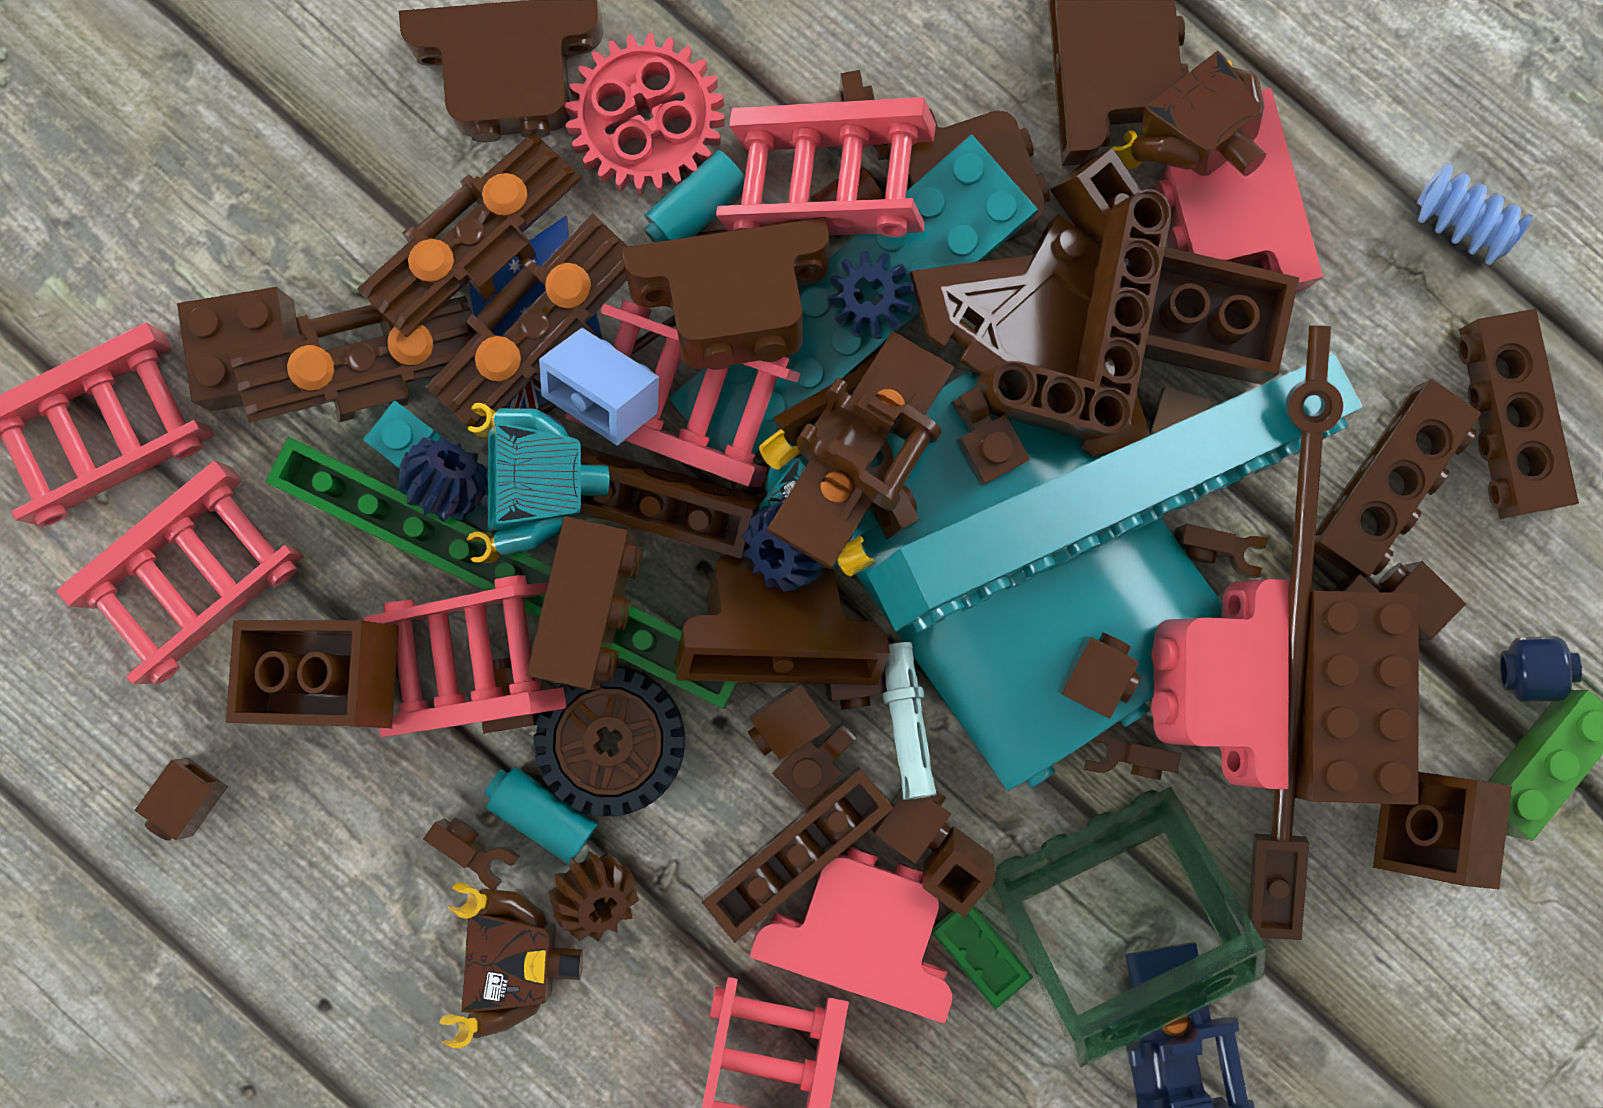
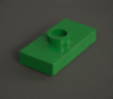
M975 906L971 908L965 917L951 909L934 923L931 934L995 1010L1033 978V975Z

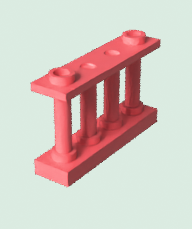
M924 97L732 108L729 126L744 150L749 152L741 205L717 206L716 216L728 232L824 217L829 235L881 234L887 237H902L906 233L924 232L925 223L913 198H906L912 145L919 142H934L936 123ZM891 144L885 199L857 200L863 148L868 145ZM843 146L836 201L808 202L815 151L820 147ZM779 149H795L788 203L761 204L768 153Z
M623 300L620 309L603 304L602 314L622 320L613 347L629 358L631 357L640 327L666 336L654 374L659 376L658 413L624 441L742 485L761 487L767 468L753 463L756 454L752 453V449L777 378L781 377L796 383L799 380L801 373L786 368L789 358L783 357L773 362L753 361L742 363L758 369V373L733 445H727L725 452L707 446L710 437L705 435L729 367L721 370L707 368L687 428H681L679 435L662 429L664 420L660 419L681 359L677 329L650 320L649 317L652 309ZM566 413L565 419L586 426L570 414Z
M145 322L0 394V439L3 440L32 500L11 511L15 520L35 524L39 527L55 524L68 516L66 510L172 457L174 459L189 457L203 448L202 442L215 436L211 427L196 420L186 424L157 365L160 361L159 356L172 350L163 331ZM130 370L138 372L167 431V434L143 446L140 445L112 387L115 384L114 378ZM84 393L93 394L123 455L98 468L95 467L67 410L70 406L69 401ZM40 415L48 417L77 476L76 479L52 491L22 432L25 429L24 423Z
M215 460L56 590L67 606L91 607L92 609L98 607L140 658L142 663L126 675L131 684L153 683L158 685L169 679L179 670L180 666L177 662L269 585L275 588L290 579L297 571L294 565L304 557L298 548L283 545L279 550L275 551L232 499L234 492L232 490L242 480L228 465ZM207 510L210 512L216 511L260 564L238 584L193 531L195 528L193 522ZM168 542L179 545L221 596L199 616H197L154 563L156 561L154 554ZM128 575H137L182 629L160 648L155 645L115 596L117 593L115 586Z
M526 575L498 578L494 580L495 589L417 606H415L414 600L384 603L385 613L364 617V621L398 626L396 662L402 703L397 704L398 714L393 715L392 729L379 728L380 738L566 709L564 687L542 690L541 680L535 681V677L526 675L531 658V647L524 599L546 595L548 583L527 584ZM502 603L514 684L509 685L510 695L503 696L502 687H496L485 608ZM464 611L475 683V691H470L472 702H465L464 693L459 694L448 618L449 614ZM428 619L438 697L433 698L434 708L430 709L428 700L422 699L412 622Z
M727 978L726 988L715 987L709 1017L719 1019L702 1108H750L714 1100L720 1069L800 1084V1090L809 1092L806 1108H830L849 1001L827 998L824 1008L815 1006L814 1011L735 996L738 981L735 978ZM730 1016L810 1032V1038L818 1039L815 1060L805 1059L804 1063L724 1048Z

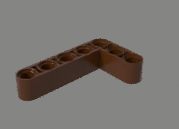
M1153 189L1141 190L1117 203L1109 212L1076 377L1021 361H1009L989 369L978 377L975 387L979 386L983 393L990 414L997 416L1006 414L1008 419L1087 440L1116 434L1123 431L1129 425L1133 414L1171 221V208L1168 200L1162 193ZM1134 209L1142 215L1144 227L1136 221ZM1124 257L1131 261L1134 267V276L1126 270ZM1115 305L1124 314V325L1120 324L1115 317ZM1106 354L1114 362V375L1110 374L1106 369L1104 363ZM1001 376L1006 378L1011 384L1012 396L1010 400L1005 398L999 390V379ZM1049 390L1053 391L1059 400L1057 413L1048 405L1047 393ZM1096 403L1105 412L1104 425L1099 423L1094 414Z

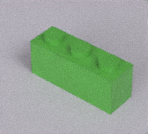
M1571 690L1569 696L1564 700L1552 701L1487 781L1512 786L1507 836L1533 841L1603 755V702L1589 690Z

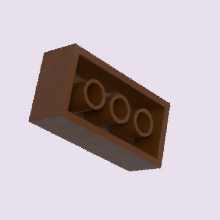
M1311 591L1295 798L1312 802L1418 805L1419 594Z

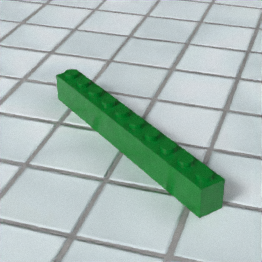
M289 436L265 481L484 591L495 589V579L526 575L527 584L549 582L552 566L522 551L508 555L500 554V557L491 563L471 561L470 558L481 557L486 552L487 545L484 539L467 541L469 534L481 531L451 516L445 522L441 521L433 513H428L424 516L422 508L406 504L407 495ZM545 595L524 599L525 611L540 618ZM631 606L625 630L616 629L612 650L619 651V658L722 709L726 708L738 682L676 680L674 660L682 631Z

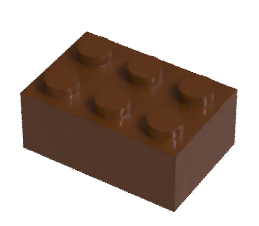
M1165 247L1144 358L1255 384H1265L1279 374L1299 277Z
M564 516L527 676L588 690H601L604 681H613L619 659V651L612 650L616 629L625 630L631 608V600L624 597L628 578L637 579L643 556V549H639V546L636 545L637 538L628 530Z
M233 620L226 723L392 729L398 626L363 620Z

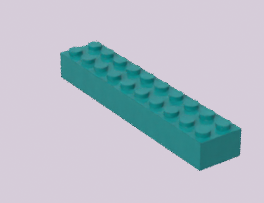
M1335 353L1329 355L1327 382L1339 390L1343 398L1344 407L1342 416L1337 424L1323 432V439L1349 427L1345 418L1363 408ZM1306 366L899 548L867 574L895 632L912 624L917 633L945 620L947 616L960 609L962 612L988 600L991 598V595L1005 588L1010 590L1048 568L1050 570L1055 569L1077 558L1079 554L1091 548L1095 550L1121 537V534L1133 528L1138 530L1160 519L1164 514L1174 509L1178 511L1204 498L1203 496L1213 491H1221L1244 479L1243 477L1253 472L1257 474L1281 462L1283 458L1294 454V456L1299 454L1301 429L1289 420L1285 404L1290 390L1297 383L1305 380ZM1317 395L1309 396L1304 402V411L1308 415L1317 413L1321 407V400Z

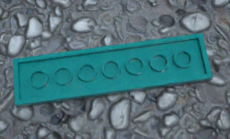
M972 134L906 191V198H913L925 223L924 232L906 233L902 237H887L881 234H857L829 258V271L822 280L798 287L802 305L803 344L796 353L786 356L789 358L786 368L801 374L797 383L781 377L777 378L752 449V453L756 454V456L760 453L759 445L778 431L773 417L833 384L836 378L841 379L856 371L859 364L882 348L892 331L899 334L921 315L915 293L910 296L899 298L912 305V313L907 315L895 311L893 314L900 322L901 329L894 331L887 321L882 322V338L874 339L870 324H867L864 334L860 338L855 337L852 334L854 320L844 326H840L835 321V317L844 307L832 308L828 305L827 298L831 295L843 292L834 288L829 283L831 276H839L847 279L849 276L841 265L843 260H850L855 269L862 267L860 252L868 251L872 259V266H875L878 257L885 252L891 257L889 270L896 265L903 264L908 271L899 283H912L909 273L913 270L985 260L1038 214V209ZM869 285L864 287L861 293L865 299L859 300V304L865 301H869L873 305L878 304L882 300L878 291H883L884 288L881 286L879 289L874 290ZM742 363L729 366L705 435L710 437L709 447L725 452L727 445H733L758 369ZM702 369L669 398L688 422L707 369Z

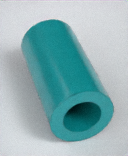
M717 150L696 171L692 172L644 214L649 223L644 228L645 233L653 243L695 237L717 218V206H729L742 196L744 174L724 152Z
M516 766L509 773L501 769L484 792V795L490 798L486 809L569 866L570 859L575 860L599 824L585 813L572 808V805L568 802H562L553 791Z

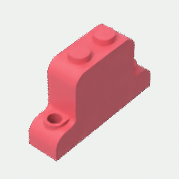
M1272 88L1261 90L1264 110L1259 133L1253 140L1266 153V158L1253 173L1243 176L1228 161L1208 176H1200L1192 169L1185 170L1168 165L1162 173L1161 180L1156 183V191L1165 196L1171 208L1172 227L1169 228L1168 232L1171 248L1239 264L1259 263L1261 269L1299 277L1296 290L1299 291L1311 287L1323 275Z
M1262 579L1236 581L1231 583L1223 594L1220 618L1167 619L1158 625L1154 634V645L1151 652L1154 665V697L1151 702L1154 730L1157 737L1166 744L1218 746L1222 754L1223 774L1227 781L1235 786L1288 789L1289 580Z
M850 846L847 854L841 853L818 872L805 914L801 920L774 912L772 918L766 919L759 925L750 949V958L945 1024L952 1003V993L945 980L947 971L922 961L939 910V900L923 889L922 870L902 863H897L896 869L892 870L877 865V855Z

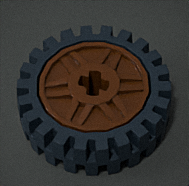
M618 666L613 681H604L601 690H588L567 684H561L557 687H564L567 708L541 712L536 722L537 730L534 735L537 766L540 767L543 773L542 778L545 783L553 789L555 795L562 802H568L572 805V808L580 812L601 817H614L636 812L652 804L662 796L676 778L685 751L683 720L676 703L669 693L649 676L636 670ZM605 727H608L610 733L618 730L623 737L617 743L620 752L616 755L613 754L611 749L603 752L598 744L604 739L602 730Z

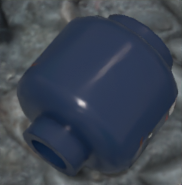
M1558 636L1516 638L1511 643L1509 650L1502 651L1500 655V673L1504 690H1512L1513 695L1520 702L1564 700L1570 694L1572 683H1580L1582 679V665L1579 653H1570L1566 642Z

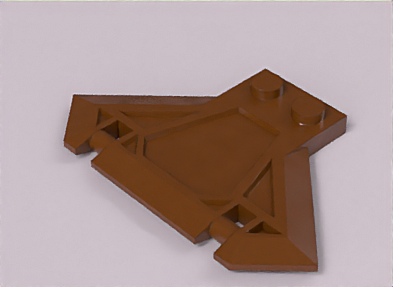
M1058 214L1048 222L1031 255L911 271L909 275L914 285V292L927 338L940 348L946 345L949 338L961 345L964 349L959 361L979 376L983 372L1003 363L1021 361L1076 377L1102 246ZM1124 263L1126 270L1131 275H1134V270ZM962 317L966 318L976 327L973 329L961 321ZM1106 354L1104 359L1106 369L1110 374L1114 375V362ZM1001 376L999 379V390L1011 398V384L1006 378ZM1049 390L1047 393L1048 405L1057 413L1059 400L1056 394ZM1136 394L1130 423L1123 431L1094 440L1083 439L1080 448L1095 457L1110 454L1150 436L1138 394ZM1096 403L1094 414L1099 423L1104 425L1105 412Z

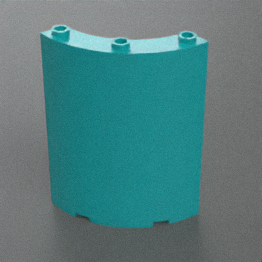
M967 371L941 389L925 415L940 426L941 434L935 443L928 444L904 483L915 498L917 504L916 514L920 520L905 532L889 540L884 536L880 526L862 535L864 542L861 544L866 549L867 556L874 559L875 564L856 573V576L891 624L867 574L895 551L1105 455L1093 457L1080 448L1082 438L1067 434L1062 435L1056 431L1009 419L1030 460L981 486L957 443L958 439L969 432L951 404L960 395L975 388L979 375L975 372L970 374ZM1000 390L1001 394H1002L1005 398H1007V399H1009V400L1011 399L1008 395H1006L1005 393H1003V392ZM993 414L989 415L992 421L1000 417ZM889 434L887 441L892 449L894 460L905 440L895 434ZM876 457L874 458L870 466H878V460ZM1160 518L1138 530L1133 528L1095 550L1091 548L1079 554L1077 558L1055 569L1050 570L1048 568L1010 590L1005 588L991 595V598L968 610L962 612L960 609L947 616L945 620L917 633L912 624L896 633L903 642L912 643L915 660L1004 787L1009 791L1025 781L1030 788L1038 785L1055 772L1053 764L1071 754L1118 721L1125 727L1145 715L1150 710L1145 702L1154 697V665L1151 652L1154 645V634L1158 625L1167 619L1220 618L1222 602ZM1102 632L1131 646L1127 655L1139 661L1135 673L1141 675L1139 684L1128 703L1119 701L1110 719L1057 692L1085 636L1099 640Z

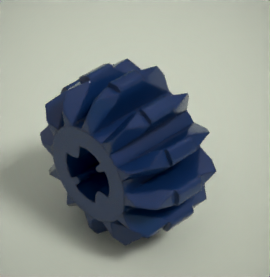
M862 251L860 252L862 267L855 269L852 262L845 259L841 262V265L849 275L847 279L831 276L829 283L834 288L843 292L831 295L827 298L828 305L832 308L844 307L835 317V321L840 326H844L854 320L852 334L855 337L860 338L864 334L867 324H870L874 339H881L883 335L882 322L887 321L894 331L901 329L900 322L893 315L895 311L907 315L912 313V305L899 298L915 293L914 285L910 282L899 283L908 271L903 264L896 265L889 270L891 257L888 253L883 252L878 257L876 265L872 266L869 252ZM869 285L872 289L876 290L882 286L884 290L878 291L882 300L876 305L869 301L859 304V300L865 299L861 293L864 287Z
M442 436L436 442L430 438L423 437L418 445H412L409 452L405 453L399 466L401 470L398 474L399 483L397 489L407 495L406 504L419 506L424 510V516L428 513H433L443 522L450 516L463 520L468 513L474 511L476 505L481 503L486 493L485 487L488 483L486 481V474L488 469L483 464L477 462V453L466 452L462 449L461 443L457 445L450 444Z
M778 502L769 508L757 512L750 519L751 526L741 535L749 545L742 556L752 559L755 566L751 575L763 574L766 588L780 586L784 592H787L789 590L794 591L804 584L808 585L818 579L819 575L823 573L821 567L824 565L766 531L783 502Z

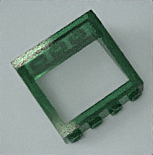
M1172 787L1161 792H1157V790L1144 792L1131 802L1130 807L1115 814L1112 812L1101 813L1092 818L1086 824V828L1070 836L1067 834L1056 835L1045 841L1041 846V850L1025 858L1022 856L1008 858L995 869L996 880L991 885L993 892L1080 1068L1264 978L1267 947ZM1164 833L1222 945L1077 1015L1022 902Z

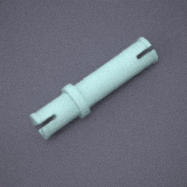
M911 642L889 644L890 656L884 668L887 692L883 693L884 704L889 705L892 716L896 752L902 779L903 800L937 795L932 777L926 730L922 716L921 699L925 698L923 687H918Z

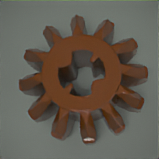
M589 851L581 863L570 859V870L567 873L555 874L557 887L548 892L550 903L553 906L554 918L560 927H564L566 931H569L579 941L589 935L599 942L606 930H611L618 934L617 924L620 920L633 919L630 907L639 901L637 890L634 887L636 884L633 881L634 876L627 866H623L616 857L611 856L608 852L599 858Z

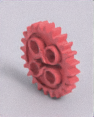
M653 33L648 34L644 46H638L634 36L629 34L626 49L621 50L613 40L608 41L610 56L605 58L600 53L593 51L591 54L596 67L593 70L581 65L578 67L580 77L585 83L569 84L571 95L578 99V101L566 102L567 114L575 117V119L566 123V128L569 135L578 136L572 142L575 153L587 152L582 160L585 168L589 170L600 164L597 175L602 183L609 180L614 174L616 175L618 191L622 192L628 182L633 181L638 195L642 196L646 183L653 182L657 193L663 194L664 180L670 178L672 183L677 186L682 182L680 173L686 171L688 174H691L698 169L695 162L697 159L705 162L712 156L706 145L720 146L721 135L711 128L725 126L724 114L715 111L724 106L723 94L712 93L718 87L716 75L703 77L707 71L705 59L690 64L692 60V49L690 46H686L676 54L672 37H669L664 42L662 48L656 47ZM655 75H662L670 80L667 86L660 90H650L645 87V83ZM678 95L685 96L683 101H673ZM620 96L625 99L623 106L618 110L606 111L601 108L602 102L607 97ZM646 108L647 112L653 115V118L645 121L641 115H638V111ZM675 118H684L691 123L688 130L680 134L670 133L665 127L669 121ZM608 128L616 129L613 134H606ZM637 138L646 142L644 150L639 154L628 155L621 151L622 146L629 139Z

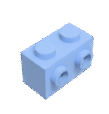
M583 328L576 331L539 359L541 396L615 445H619L658 413L659 376L654 374L647 366L635 362L615 349L609 342L599 339Z

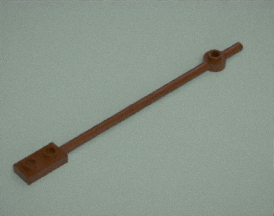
M1309 325L1305 380L1297 383L1290 390L1285 404L1289 420L1301 429L1289 590L1288 789L1274 790L1271 834L1254 833L1247 923L1250 937L1302 940L1309 841L1306 836H1292L1322 442L1323 432L1337 424L1342 416L1344 407L1343 398L1339 390L1327 382L1331 326ZM1317 395L1321 400V407L1317 413L1308 415L1303 408L1304 402L1309 396Z

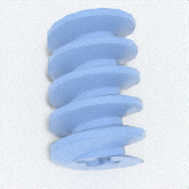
M1445 163L1428 182L1417 201V204L1422 206L1418 221L1424 223L1435 214L1439 217L1434 230L1436 233L1440 234L1450 225H1453L1455 230L1451 242L1457 244L1469 235L1472 237L1468 252L1473 255L1482 247H1488L1489 250L1485 263L1491 265L1501 256H1505L1520 240L1530 225L1533 215L1529 214L1519 220L1521 208L1515 204H1511L1502 210L1504 197L1497 193L1484 200L1487 187L1481 183L1467 190L1470 176L1463 172L1450 180L1453 165Z

